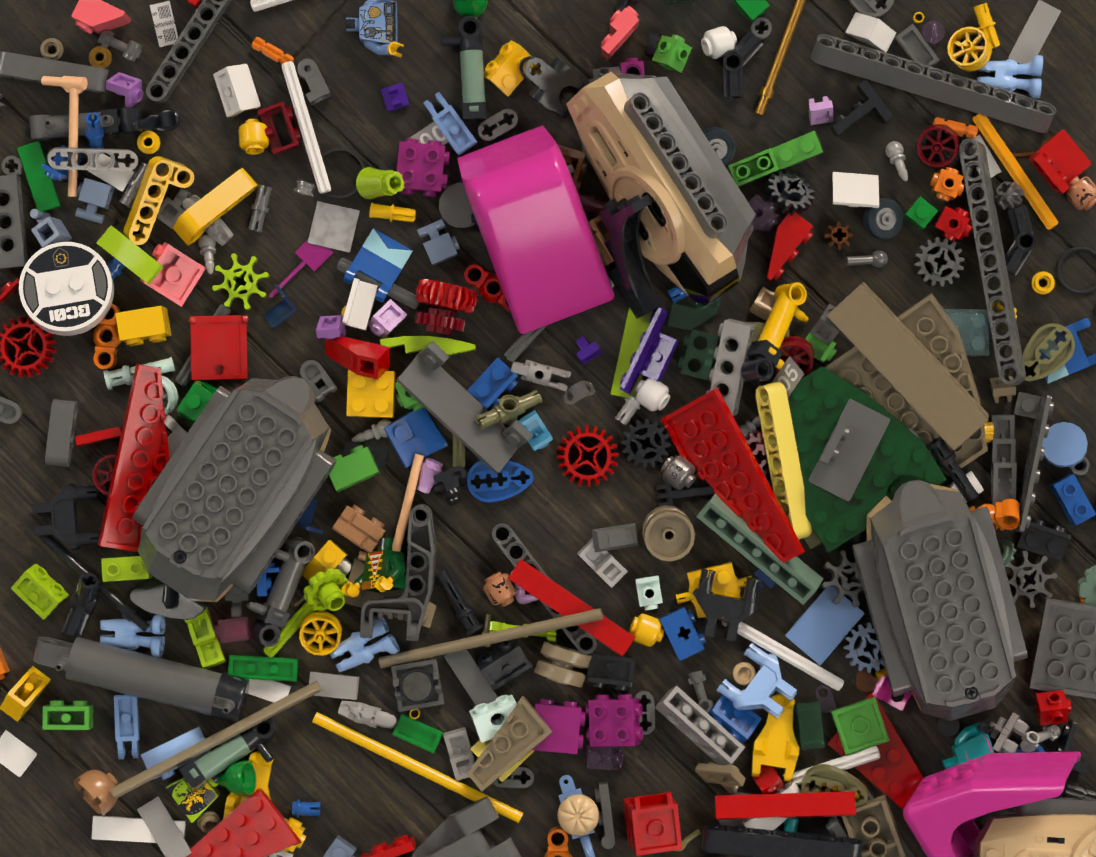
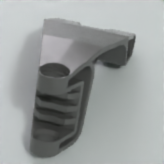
M426 504L415 506L409 514L406 589L404 594L396 597L371 598L366 601L361 610L360 637L372 638L374 613L378 612V618H383L384 612L388 613V619H393L394 613H398V620H403L404 614H408L406 640L418 641L420 629L433 592L437 552L433 512L431 507ZM421 509L426 512L427 518L425 521L417 519V510ZM415 555H420L424 559V565L420 568L414 567L411 560ZM413 578H418L422 581L423 587L421 590L415 591L410 587V581ZM377 604H402L408 605L409 608L377 606Z
M487 796L449 815L409 857H521L511 837L496 846L494 844L489 846L480 828L493 822L499 816Z

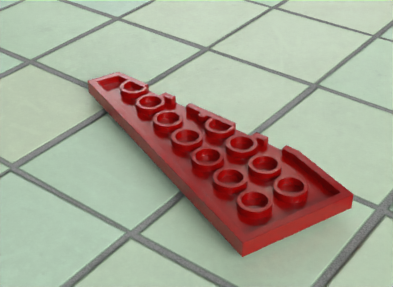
M136 364L101 526L99 546L138 552L143 526L133 520L132 517L170 460L168 437L165 431L164 420H166L165 411H163V386L160 368Z
M718 388L661 419L679 455L695 466V470L698 472L697 475L714 489L713 492L738 517L741 516L748 524L747 527L752 532L755 531L765 541L764 544L782 563L805 552Z

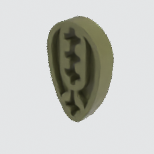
M1052 323L1041 326L1034 332L1027 342L1022 356L1024 367H1030L1036 361L1038 364L1033 370L1035 375L1033 377L1031 375L1025 377L1024 381H1034L1053 374L1070 360L1075 350V340L1072 333L1066 327ZM1056 331L1059 333L1064 331L1066 333L1064 335L1065 342L1059 341L1056 344L1058 350L1052 349L1049 352L1050 359L1044 358L1041 360L1039 358L1041 356L1039 350H1046L1048 348L1047 341H1054L1056 339Z
M828 764L815 765L809 768L802 778V793L832 792L830 788L837 785L838 790L836 792L855 791L856 793V790L861 791L859 798H855V807L864 805L867 802L868 790L858 778L838 767ZM811 780H815L816 785L813 788H809L808 783ZM822 783H827L828 788L821 791L820 786Z

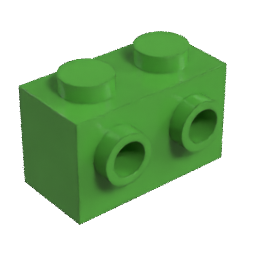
M361 445L351 449V454L342 457V455L333 457L337 461L329 476L336 491L340 492L380 474L370 448H363Z
M52 700L50 704L43 706V730H90L93 728V705H87L85 700L73 701V705H64L63 700Z

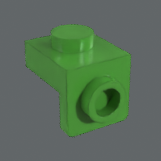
M810 332L805 338L814 349V358L821 363L825 360L830 361L837 351L834 348L836 345L834 341L828 346Z

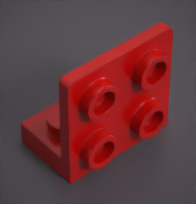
M1060 130L1028 158L1057 194H1063L1070 188L1067 184L1091 165V161L1065 130Z

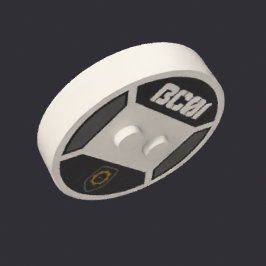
M58 242L40 249L28 260L20 276L19 295L28 316L37 326L52 334L71 336L94 328L104 319L112 305L114 283L105 261L93 249L75 242Z

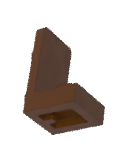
M559 145L566 164H572L573 169H575L573 181L579 193L581 181H578L579 174L584 176L588 163L584 161L585 152Z

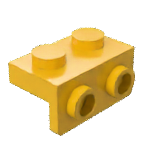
M510 41L503 45L499 55L487 64L484 78L491 81L504 95L509 97L524 79L518 69L520 61L524 57L531 55L522 46Z

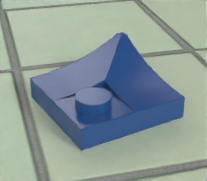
M425 407L418 411H413L412 409L384 427L391 445L405 468L413 464L415 453L426 457L448 446Z

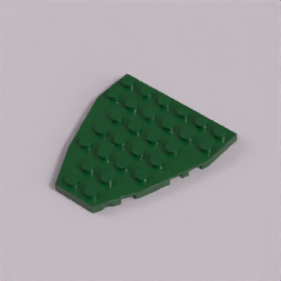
M820 367L802 378L788 397L804 484L805 515L827 552L832 551L866 530L867 514L885 496L893 501L895 492L901 485L915 480L939 485L947 480L923 440L869 395L826 368ZM852 399L890 418V422L851 500L846 501L810 483L808 479L848 400Z

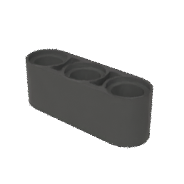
M53 399L45 453L46 465L70 467L78 410L77 401Z

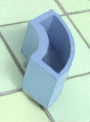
M197 727L141 754L146 768L149 769L205 738L200 727ZM208 750L196 756L195 758L175 767L174 769L160 775L162 777V780L174 775L175 769L191 761H197L198 759L203 757V755L209 753L211 750Z

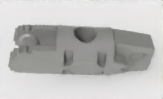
M192 195L185 199L182 203L185 210L189 209L200 198ZM221 218L205 229V232L222 246L233 237V233Z
M526 360L525 364L514 361L511 372L522 375V380L562 391L567 390V385L551 381L552 374L564 378L571 375L570 371ZM542 371L544 376L539 377L536 372Z
M342 700L338 711L339 715L373 728L380 726L391 729L395 727L397 722L394 715L381 711L382 708L369 706L361 702Z

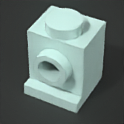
M659 576L635 579L639 606H644L645 610L657 609L658 604L663 603ZM648 589L654 591V595L651 598L645 596V592Z

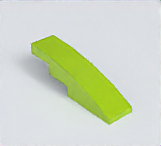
M401 336L380 339L381 345L390 348L405 345L406 354L420 352L432 341L447 355L476 350L475 344L441 337Z
M206 607L201 615L194 619L185 620L203 669H209L226 662L211 616Z

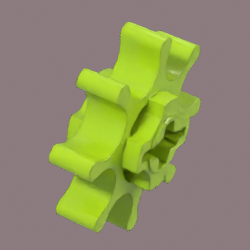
M233 253L231 257L234 265L231 269L223 270L219 265L215 267L216 271L224 274L225 280L221 285H214L212 289L216 292L226 289L229 292V298L224 303L226 307H231V303L235 298H242L244 308L250 310L251 306L248 302L250 295L257 293L262 298H266L267 294L258 290L257 283L262 278H269V273L264 272L260 275L254 273L253 265L258 261L255 256L251 257L248 265L242 266L238 263V256ZM243 276H245L244 281L246 282V285H240L238 288V283L236 282V279L243 278Z

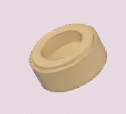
M740 662L733 668L732 675L738 684L749 685L756 676V671L750 663Z

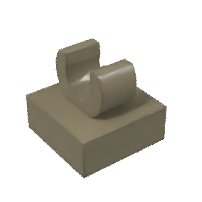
M1000 377L989 378V387L995 403H999L1000 396H1006L1007 402H1011L1012 395H1016V386L1003 383Z

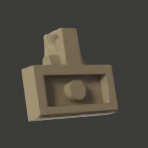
M698 763L695 772L706 783L721 784L729 793L737 794L739 786H743L746 779L739 772V769L732 764Z

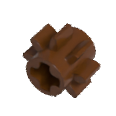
M838 221L835 228L830 225L827 227L831 231L830 234L824 235V238H829L830 240L828 247L837 245V250L839 251L841 244L847 247L850 245L847 239L853 237V234H848L847 229L849 225L842 227L840 221ZM837 230L840 231V234L844 235L840 242H838L836 237H833Z

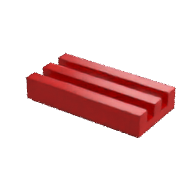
M122 427L76 436L77 446L121 437Z

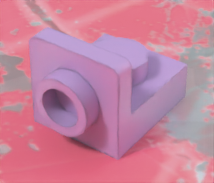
M390 299L373 315L368 326L376 336L386 339L390 332L406 318L407 314Z

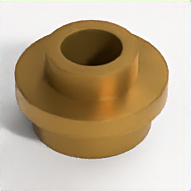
M97 46L89 53V62L93 67L105 69L112 62V54L108 49ZM100 53L103 54L104 59L97 61L96 56Z

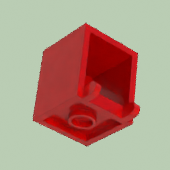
M671 792L623 799L627 840L636 856L682 849L678 804L672 798Z

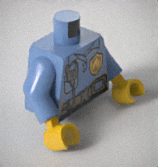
M367 0L363 6L359 7V18H346V31H359L360 41L363 42L367 49L377 55L402 57V54L397 53L398 47H404V45L397 42L396 1Z

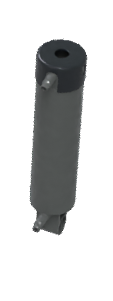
M38 637L33 657L35 663L55 668L57 671H66V679L209 715L212 718L231 723L240 721L250 685L249 679L227 673H218L77 637L74 643L50 637Z

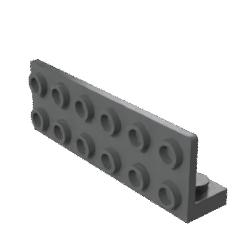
M432 341L417 354L398 377L397 382L495 474H498L516 450L527 443L533 435L517 420L507 427L502 423H495L481 430L476 423L475 417L488 412V410L441 367L449 356Z
M1017 392L1013 415L1032 418L1035 421L1018 500L1021 506L1020 525L1016 529L1009 531L1024 533L1025 528L1028 529L1030 525L1031 515H1028L1029 506H1033L1035 501L1033 487L1034 483H1038L1040 477V470L1037 467L1039 460L1042 461L1044 457L1045 447H1042L1043 438H1047L1049 432V425L1046 423L1048 415H1052L1054 402H1051L1052 396H1036Z

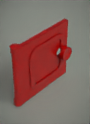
M247 315L190 316L191 380L247 379Z

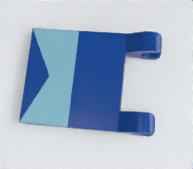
M373 228L351 266L346 271L343 281L351 284L358 271L382 284L376 293L375 299L383 302L413 250Z
M1088 318L1065 326L1074 337L1075 350L1066 364L1053 374L1045 377L1047 384L1096 364V353L1086 357L1076 333L1091 325ZM1056 331V339L1054 341H1047L1049 346L1046 350H1039L1041 353L1039 358L1041 360L1044 358L1050 359L1049 352L1052 349L1058 350L1056 344L1059 341L1065 342L1064 335L1066 333L1064 331L1061 333Z

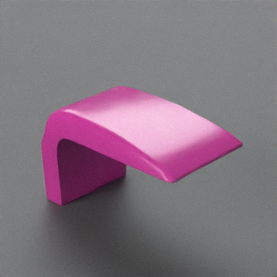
M543 125L457 158L468 200L519 333L526 334L613 300L614 292L574 181L559 146Z

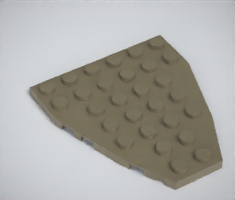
M931 293L897 317L981 405L960 332ZM856 346L824 367L869 395L923 440L926 446L940 436ZM984 425L955 450L947 444L951 452H955V460L960 468H963L988 451ZM929 450V452L931 453L932 457L934 458V460H935L936 463H937V461H938L937 458L935 457V455L933 454V452H932L931 450ZM939 466L942 473L949 476L945 468Z

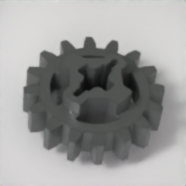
M936 237L934 243L927 240V247L922 245L919 247L922 253L915 254L919 262L915 263L914 266L920 267L916 274L924 275L923 282L931 280L930 285L932 287L936 282L939 283L940 287H944V281L949 285L952 284V277L956 279L960 277L957 271L964 270V267L959 264L965 258L958 255L962 252V249L955 250L956 242L949 245L948 238L940 242L939 237ZM939 247L936 254H927L930 249ZM948 251L952 254L954 261L950 260L947 254ZM941 255V261L944 262V265L938 269L937 263L934 260L938 259ZM925 264L929 265L931 274L927 271ZM943 270H951L949 275L940 277Z

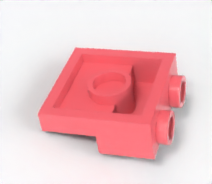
M630 6L625 7L622 12L617 10L610 18V33L601 42V56L607 61L638 28L639 19L637 16L639 14Z
M164 242L163 245L158 244L152 253V256L155 257L154 260L164 268L148 286L182 307L206 268Z

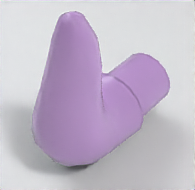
M515 583L517 588L515 598L518 603L527 604L538 600V598L531 594L527 595L525 590Z

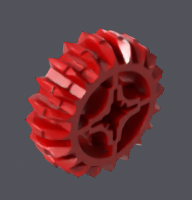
M422 279L419 281L416 289V300L434 307L462 313H472L477 305V292L458 285Z
M23 316L18 317V324L14 319H10L12 327L10 328L8 325L3 324L2 327L6 332L5 334L0 332V337H2L0 341V354L2 353L0 362L6 361L2 368L7 370L11 367L10 374L15 375L18 371V376L21 378L24 377L25 371L29 378L33 377V370L37 375L42 374L40 366L47 370L49 366L45 361L54 362V358L49 357V354L57 353L56 349L50 348V345L57 344L56 340H49L54 334L45 333V330L33 323L29 316L26 319V323ZM31 328L29 333H26L21 339L12 336L20 329ZM36 333L40 335L43 341V351L39 350L35 345ZM28 341L27 345L35 352L25 350V353H23L24 348L16 342L26 343ZM9 343L16 348L15 361L12 360L9 354ZM29 355L39 357L33 364L21 366L22 361H25Z
M585 425V432L581 433L579 427H576L577 435L574 436L569 431L567 434L571 439L569 441L566 438L561 439L567 445L566 447L558 446V450L564 451V455H557V459H564V463H560L558 467H567L568 470L563 472V476L568 475L570 472L572 474L569 479L570 482H573L575 477L579 478L578 486L582 485L583 480H587L586 485L590 487V480L593 479L596 485H600L598 477L601 476L604 481H607L608 478L604 473L607 471L612 475L614 471L609 466L618 465L617 462L611 461L612 457L619 456L618 453H611V449L617 448V445L609 446L608 442L613 437L609 436L605 440L603 438L606 433L605 430H602L600 435L596 434L597 426H594L593 432H589V426ZM582 437H593L600 442L592 448H587L579 439ZM574 444L580 456L570 465L568 453L571 445ZM580 446L587 452L593 451L595 448L598 449L594 452V456H592L596 466L588 460L578 464L581 456H584L581 454L583 451L580 449ZM605 447L607 460L602 469L596 461V454ZM583 464H588L594 469L596 474L582 475L575 470Z

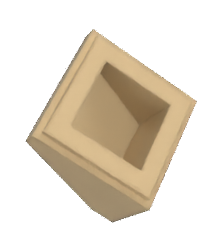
M762 287L750 308V312L767 321L776 301L775 293Z

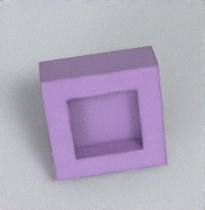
M827 96L823 97V102L818 103L814 102V98L809 99V120L811 125L833 121L832 100L829 101Z

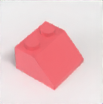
M79 0L71 16L76 21L75 25L89 34H92L93 31L100 34L103 30H112L129 24L131 21L126 12L102 0Z

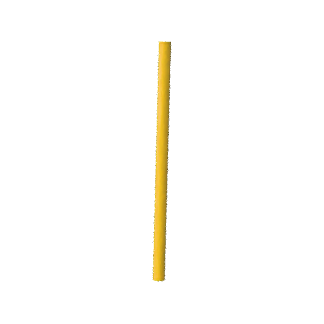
M317 712L312 721L474 802L488 796ZM488 796L498 814L519 823L523 812Z

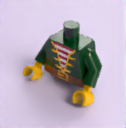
M379 538L378 551L367 553L364 571L354 581L355 584L347 582L341 588V591L347 597H357L360 592L359 588L364 591L378 593L406 589L404 554L392 551L393 539Z

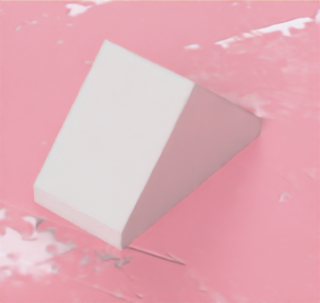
M855 12L845 32L855 39L885 53L896 35V32L880 19Z

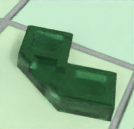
M711 288L698 293L695 308L673 303L667 326L687 331L699 326L718 313L723 291Z

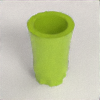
M372 167L362 169L356 180L357 190L365 199L395 195L403 190L405 184L402 174L399 172L378 170Z

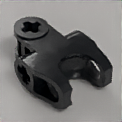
M533 56L524 57L519 63L518 69L521 76L534 85L528 96L541 107L566 118L569 112L560 103L559 94L564 87L571 86L576 91H580L586 86L579 79L576 72L557 58L553 60L550 66L542 59ZM531 64L534 65V66H533L534 69H535V72H534V73L531 72V71H532V69L530 68V65H531Z

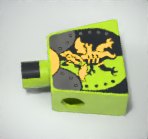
M220 772L206 781V785L194 793L191 792L182 778L166 787L191 823L220 795L216 786L218 785V777L222 773Z

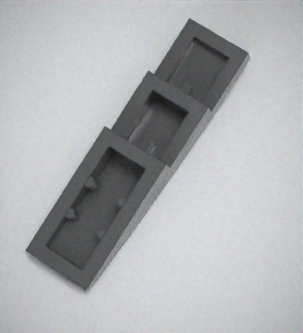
M990 414V422H992L994 427L993 440L990 442L992 505L996 506V502H1002L1005 499L1016 500L1017 463L1015 462L1016 439L1014 438L1015 415Z

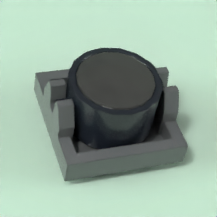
M437 658L391 666L399 712L445 704Z

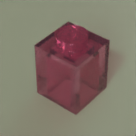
M248 616L218 620V625H215L216 638H220L221 643L251 639Z

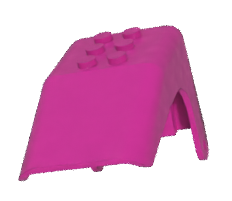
M1028 752L985 754L922 779L904 807V819L927 857H974L975 838L980 833L974 818L990 812L1060 796L1074 764L1081 757V753Z

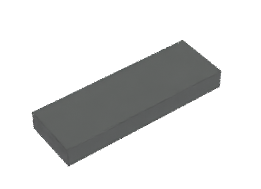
M468 650L449 653L444 656L476 706L482 703H491L498 698Z

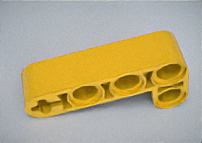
M159 156L153 157L147 165L140 188L124 227V235L135 245H142L147 242L168 185L172 184L180 188L189 187L194 181L193 172L183 164ZM164 163V171L159 174L156 173V167ZM181 171H185L186 177L183 180L178 181V173ZM157 185V191L152 195H148L149 187ZM148 206V214L140 216V210ZM138 230H140V234H139V235H138V234L133 235V231H138Z
M241 168L181 214L174 224L173 230L187 246L191 245L204 233L208 226L250 195L258 187V184L244 168Z

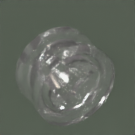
M296 180L297 188H294L293 192L313 197L312 190L316 188V185Z

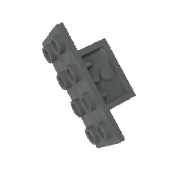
M849 399L808 481L846 501H850L890 422V418Z

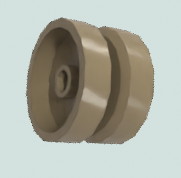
M665 505L657 507L648 513L643 521L642 535L646 547L654 557L660 560L675 561L681 559L689 553L694 545L695 533L693 525L684 511L675 506ZM671 531L670 536H665L666 532Z
M544 641L540 653L553 661H537L534 673L560 684L582 687L585 675L573 669V666L583 669L588 668L592 656Z

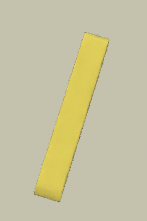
M781 382L762 385L756 389V401L773 492L798 539L806 538L811 535L812 528L805 515L804 484L786 388Z

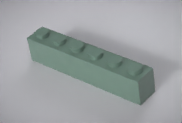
M716 494L709 499L697 515L698 519L801 604L804 605L817 591L823 580L820 575L797 556L782 563L764 544L765 541L755 531L752 532L747 527L748 524L741 516L738 517Z

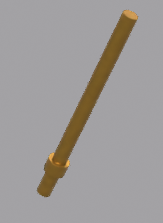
M796 0L765 86L761 87L759 93L760 99L755 110V114L759 116L764 115L768 101L772 100L775 92L773 90L806 0Z

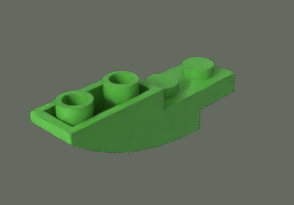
M812 131L728 166L735 183L739 187L823 153V149L816 132Z

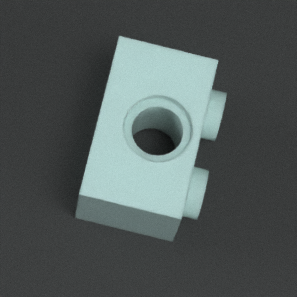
M502 695L491 703L478 704L469 711L481 743L491 740L517 705L513 695ZM494 714H501L500 718L496 720L491 719Z

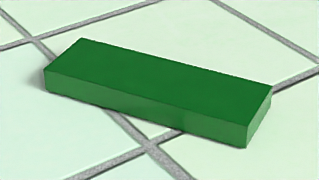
M40 141L18 147L17 150L37 210L46 212L61 207L53 179L44 174L46 170L41 168V165L47 163Z
M229 655L228 674L246 679L297 682L299 658Z

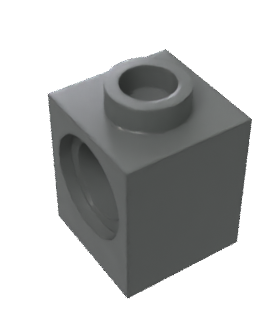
M831 304L827 306L810 331L812 335L828 346L840 331L827 317L835 308Z

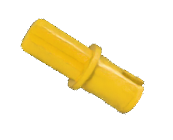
M984 3L973 7L980 26L978 29H981L987 36L992 49L998 47L1000 43L994 28L996 23L992 20L988 4Z
M371 203L369 217L389 219L390 222L393 220L414 222L416 210L395 207V204L388 206Z

